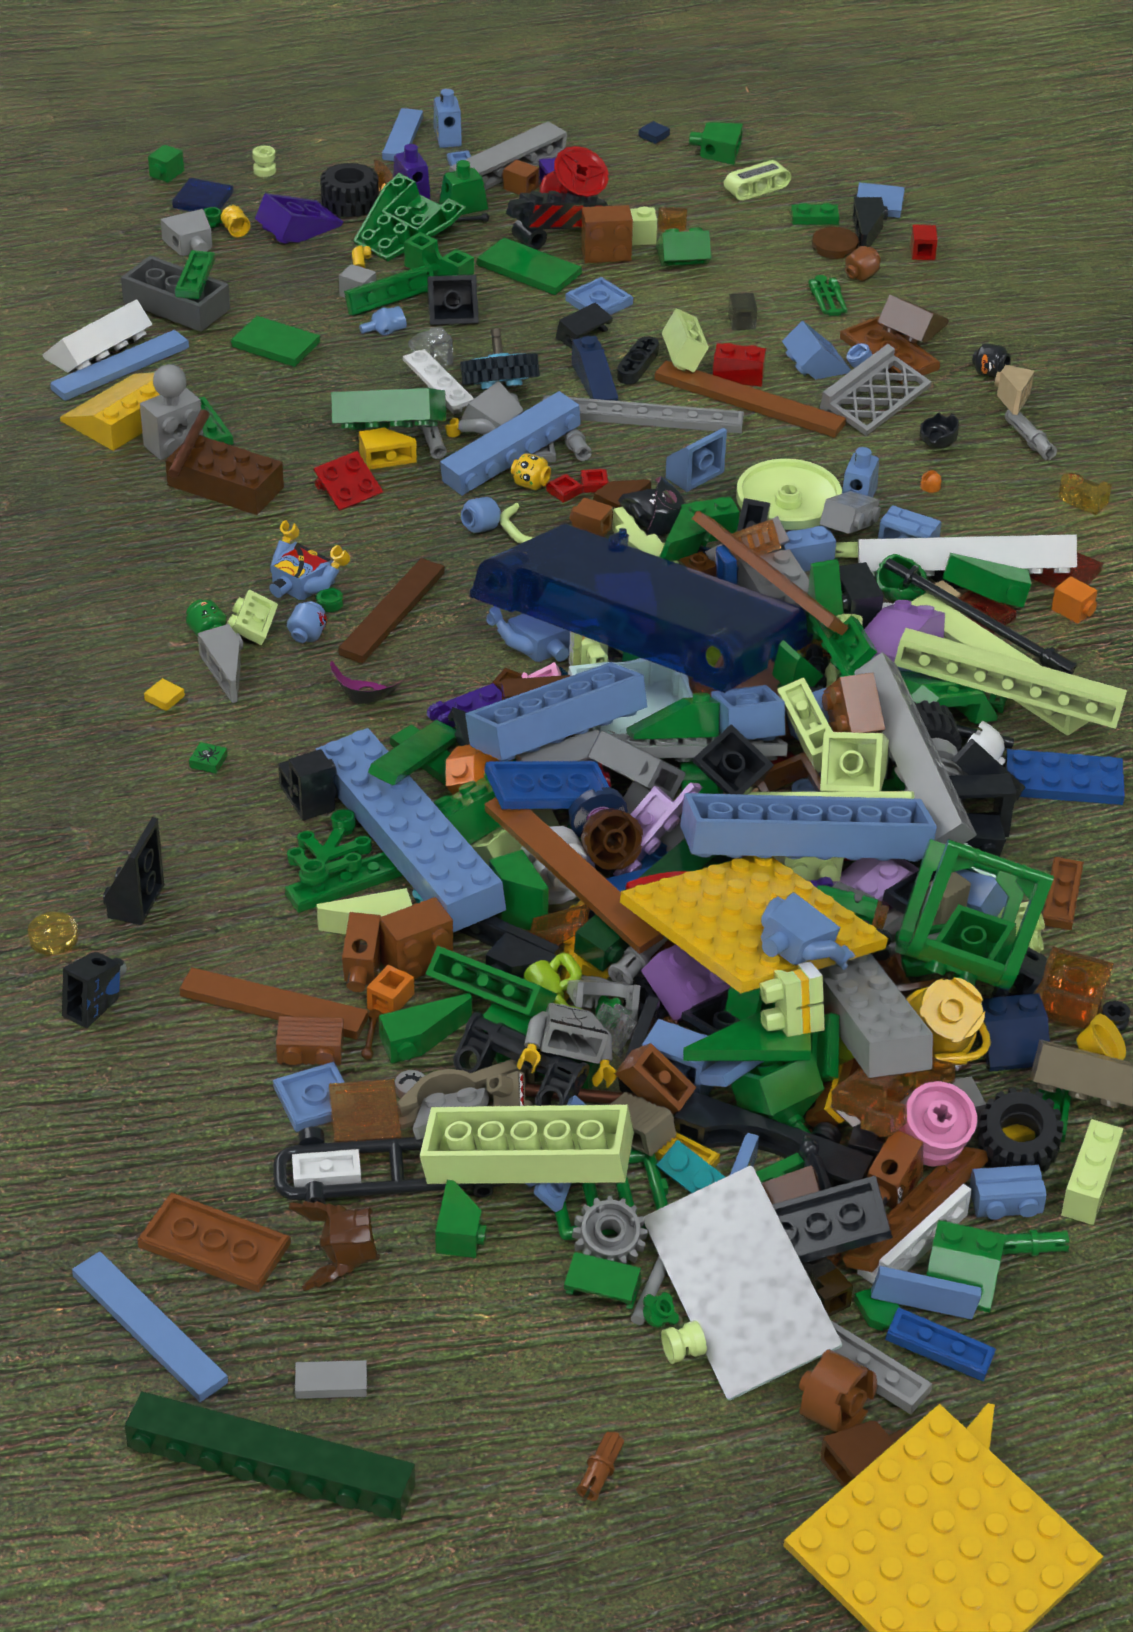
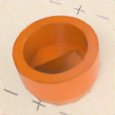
M934 470L926 471L921 478V489L929 493L938 492L941 489L942 483L940 474Z

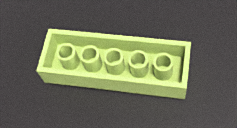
M628 1105L431 1107L420 1152V1160L427 1184H446L447 1180H454L457 1184L625 1182L634 1132Z

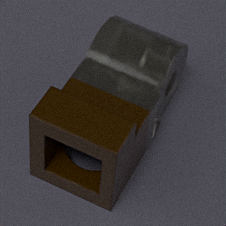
M827 1257L802 1263L829 1317L851 1306L853 1285Z

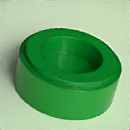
M331 587L320 590L316 594V603L322 606L325 612L338 611L343 606V593Z

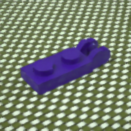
M492 683L445 702L438 701L428 707L426 714L431 720H438L450 727H455L454 721H449L448 714L452 707L468 713L502 701V692Z

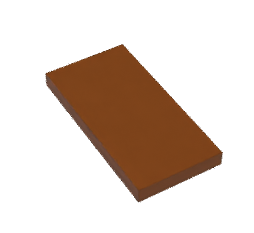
M879 316L840 331V339L851 347L857 344H866L870 348L872 355L886 344L891 345L895 348L894 355L923 376L940 369V361L917 344L905 340V335L899 331L894 335L883 330L884 325L878 322ZM892 366L888 369V372L901 373V370ZM896 380L901 385L903 384V381Z
M171 1192L139 1236L137 1242L138 1247L259 1293L291 1245V1238L286 1234Z

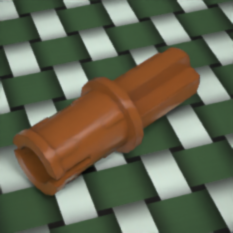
M615 1431L613 1433L606 1432L595 1454L588 1458V1468L576 1488L577 1493L584 1498L589 1486H592L587 1500L596 1501L607 1477L612 1476L615 1467L613 1465L624 1445V1439L619 1436V1433Z

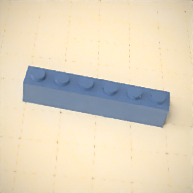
M558 391L441 460L442 481L461 496L511 467L513 461L519 459L521 455L525 453L533 454L580 426L579 404Z

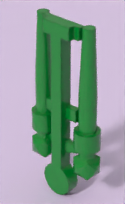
M817 275L815 279H809L808 286L823 314L839 316L841 313L848 311L836 277L829 278V284H827V277L824 275ZM831 296H836L842 309H836ZM822 297H825L830 310H826Z

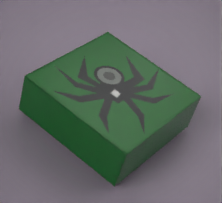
M200 742L189 759V768L217 774L228 756L227 748Z

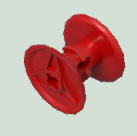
M579 146L566 147L558 153L554 161V171L543 178L540 184V192L549 193V191L567 193V191H570L575 195L584 197L597 195L605 189L609 181L608 169L604 161L595 152Z

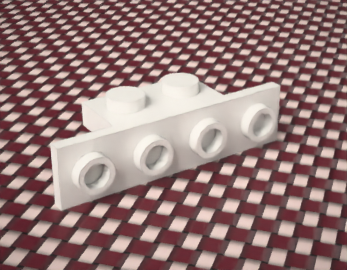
M425 349L403 356V361L428 385V388L445 390L446 407L453 414L462 412V407L467 406L474 399Z

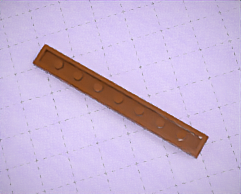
M667 360L655 372L654 380L831 437H836L846 425V417L702 371L695 370V372L687 369L682 371L676 368L673 362Z
M697 511L692 519L826 627L843 636L848 629L844 622L713 518L701 511Z
M496 797L485 803V812L639 955L664 939V935L621 904V892L532 810L501 809Z

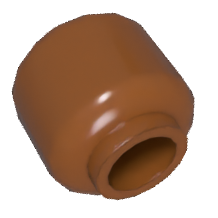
M858 247L845 259L846 274L851 279L856 278L860 281H866L880 268L881 259L878 252L872 247Z

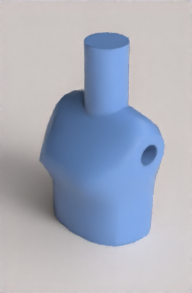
M399 306L393 308L383 307L372 315L371 322L359 325L361 334L376 330L384 336L407 327L405 315Z

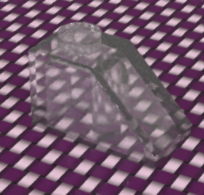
M442 327L431 328L428 331L421 332L408 341V346L414 352L425 349L442 367L453 364V338Z

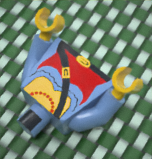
M284 520L280 524V530L284 536L282 541L279 540L270 566L272 584H270L269 588L273 596L277 598L287 593L298 600H304L320 590L328 589L334 584L335 578L340 572L339 566L347 565L350 562V555L346 550L343 551L339 545H336L331 549L330 556L333 558L331 560L297 542L290 544L291 540L299 536V529L294 523L292 529L288 531L289 523L287 520Z

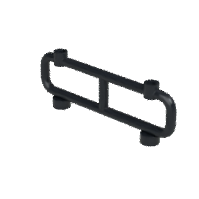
M306 1127L298 1133V1145L289 1146L281 1150L276 1155L273 1163V1178L276 1191L282 1197L289 1200H305L311 1203L320 1202L326 1204L325 1199L442 1191L445 1190L446 1184H427L426 1178L405 1180L402 1151L421 1150L424 1138L416 1140L415 1137L325 1143V1135L322 1129ZM359 1149V1154L389 1152L391 1181L324 1185L319 1181H312L307 1183L305 1187H292L287 1182L286 1164L292 1159V1154ZM509 1183L458 1185L461 1189L473 1188L475 1196L485 1198L492 1195L493 1187Z

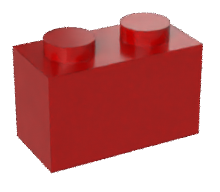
M717 343L714 354L713 375L742 385L762 387L766 348L754 345L741 346L732 343Z

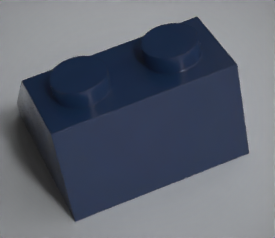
M1040 994L983 999L981 1005L983 1012L985 1011L984 1023L991 1040V1045L984 1055L989 1072L1033 1067L1039 1040L1050 1042L1048 1016ZM978 1030L976 1032V1035L979 1040L980 1046H982L983 1040L980 1031Z

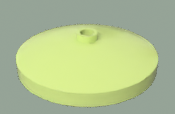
M772 459L753 465L740 476L737 483L736 499L741 509L744 498L771 503L769 520L778 516L785 530H801L819 526L826 499L842 494V489L837 478L817 464L798 459Z

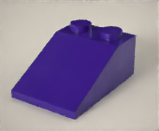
M267 193L264 194L255 219L262 224L264 230L272 232L276 236V240L285 244L289 242L300 243L338 228L343 224L342 220L317 200Z

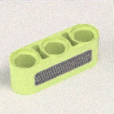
M770 160L729 173L724 180V187L738 200L743 201L785 188L791 181V173L777 161Z

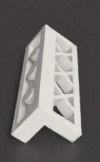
M965 1184L960 1186L879 1260V1266L873 1272L858 1270L857 1274L873 1284L880 1266L908 1271L932 1248L938 1220L959 1224L968 1215L971 1188Z

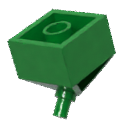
M811 1053V1061H763L731 1083L738 1107L810 1133L804 1125L805 1120L802 1116L824 1091L813 1053Z

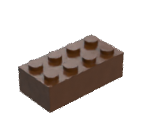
M202 435L198 436L177 478L170 477L168 471L182 444L165 460L167 486L258 515L284 488L283 462Z

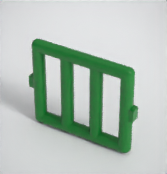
M631 1150L629 1164L644 1162L656 1210L667 1206L668 1184L666 1178H661L655 1152L653 1156H650L638 1150ZM626 1175L625 1182H615L619 1200L624 1198L625 1204L632 1207L634 1206V1201ZM582 1183L586 1204L591 1207L594 1199H599L596 1184ZM565 1201L562 1209L554 1213L561 1239L573 1240L575 1239L572 1238L573 1228L577 1226H571ZM612 1229L601 1231L604 1236L617 1234Z

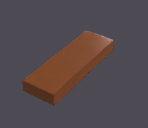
M1054 857L1051 870L1054 880L1043 912L1045 926L1072 930L1084 862Z

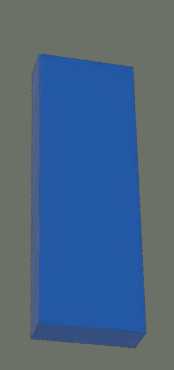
M899 1307L885 1337V1340L980 1381H984L996 1350L994 1347Z

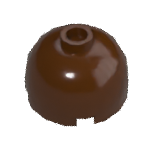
M614 808L599 810L591 815L583 826L581 833L582 847L590 860L600 868L607 870L624 869L634 863L641 853L643 829L638 820L625 811Z

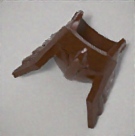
M303 1201L302 1204L289 1203V1209L303 1216L308 1221L325 1222L320 1238V1246L332 1262L327 1266L317 1269L303 1284V1291H307L315 1286L321 1287L326 1282L330 1283L337 1277H341L347 1272H352L361 1264L380 1259V1254H377L371 1225L373 1210L370 1207L346 1209L341 1205H325L320 1202L311 1203Z

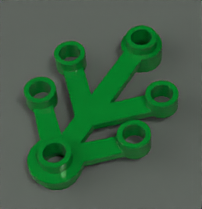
M341 809L331 815L333 831L324 846L318 842L312 831H302L297 835L298 847L287 851V859L290 865L301 868L299 879L303 883L317 886L328 879L330 873L344 868L351 872L362 868L361 855L372 851V843L369 837L360 836L351 842L338 846L344 835H349L354 831L356 821L353 811ZM304 849H309L316 859H308L305 856ZM345 855L342 859L328 863L332 859Z

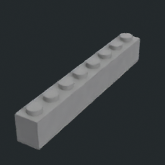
M882 652L854 671V673L858 675L874 672L885 730L881 733L889 740L888 755L897 764L894 770L900 780L907 786L904 791H913L915 799L922 800L937 826L935 841L946 844L947 840L950 839L964 844L977 834L897 665Z

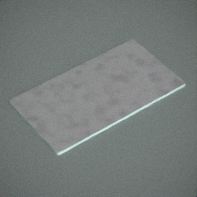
M748 1166L644 1216L645 1226L690 1321H698L703 1330L707 1345V1358L727 1400H733L822 1357L827 1349L834 1351L842 1347V1342L752 1166Z

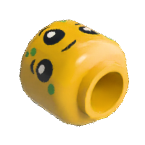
M525 453L519 459L513 461L511 474L514 475V481L517 485L531 490H539L549 482L551 467L548 466L547 460L543 457Z

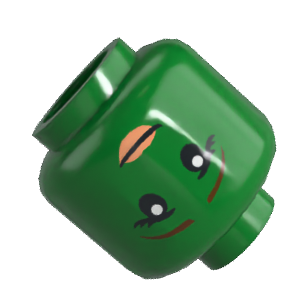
M196 600L186 611V624L197 637L198 633L226 625L227 622L226 614L212 600Z

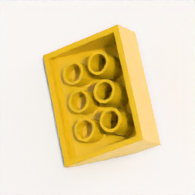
M155 373L132 374L62 415L60 421L112 451L116 450L142 434L140 403L160 395L153 385Z

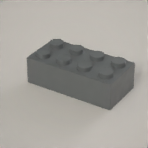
M152 255L121 277L124 303L128 304L137 299L143 310L200 332L230 310L229 284L208 277L200 299L175 297V288L184 267Z

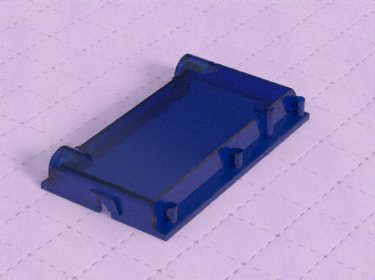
M564 523L481 562L469 595L471 598L511 613L518 611L691 676L694 682L724 693L767 669L770 659L775 663L779 644L783 640L794 650L798 651L813 642L814 634L807 632L806 615L802 608L628 546L629 534H627V529L620 528L619 532L609 536V539ZM711 646L716 647L723 656L724 664L720 668L712 667L707 662L706 651Z

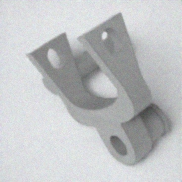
M583 976L581 980H568L567 994L570 996L575 1007L592 1008V1005L596 1008L601 995L625 998L624 1032L620 1037L632 1039L637 1026L640 985L611 982L594 976Z

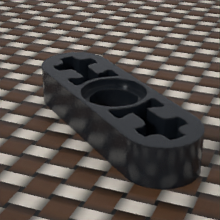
M650 336L639 338L617 366V380L623 384L638 382L658 356L659 341Z

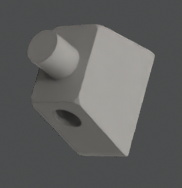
M203 209L161 219L162 240L179 255H189L192 250L207 252L212 248L211 227Z

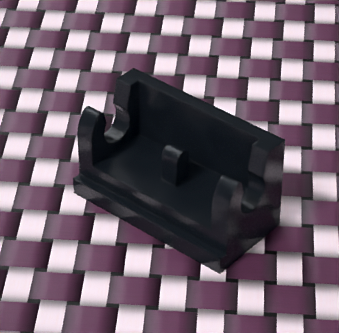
M596 302L560 319L556 339L558 341L561 340L566 346L572 348L570 338L579 339L580 336L596 328L605 332L608 328L604 324L612 323L613 317Z

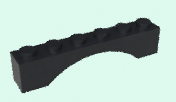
M697 1092L691 1094L681 1110L674 1116V1126L677 1133L707 1148L741 1147L745 1135L751 1133L759 1136V1150L776 1154L784 1159L795 1153L801 1154L799 1146L802 1142L803 1134L807 1133L811 1139L816 1138L819 1141L818 1155L824 1162L831 1187L868 1178V1171L873 1164L874 1156L860 1150L846 1147L829 1139H824L802 1131L799 1128L788 1126Z

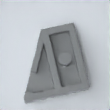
M467 1087L456 1093L445 1095L443 1093H434L424 1098L413 1126L416 1140L424 1138L431 1107L487 1106L489 1096L486 1087L480 1089Z

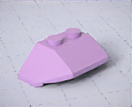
M861 858L841 873L840 881H833V884L842 882L878 899L874 921L893 908L882 900L884 890L917 872L919 868L901 859L891 858L888 861H881L875 858Z

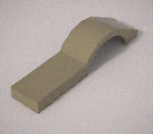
M512 1059L473 1073L455 1069L433 1071L420 1078L398 1101V1108L401 1111L398 1125L401 1130L414 1126L423 1099L431 1094H451L467 1087L475 1089L486 1087L487 1090L486 1079L497 1074L506 1075L516 1071L524 1073L525 1085L526 1083L535 1084V1071L531 1073L532 1069L525 1065H522L519 1070L517 1062ZM487 1091L489 1099H492L493 1094Z

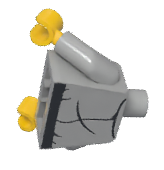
M549 1003L546 1012H539L530 1020L524 1043L527 1048L522 1051L517 1062L519 1070L523 1062L528 1061L532 1064L531 1073H533L541 1059L537 1049H540L542 1052L600 1064V1068L592 1077L595 1087L599 1086L603 1078L606 1081V1088H609L617 1078L615 1075L616 1070L610 1065L613 1062L612 1036L592 1012L566 1005Z

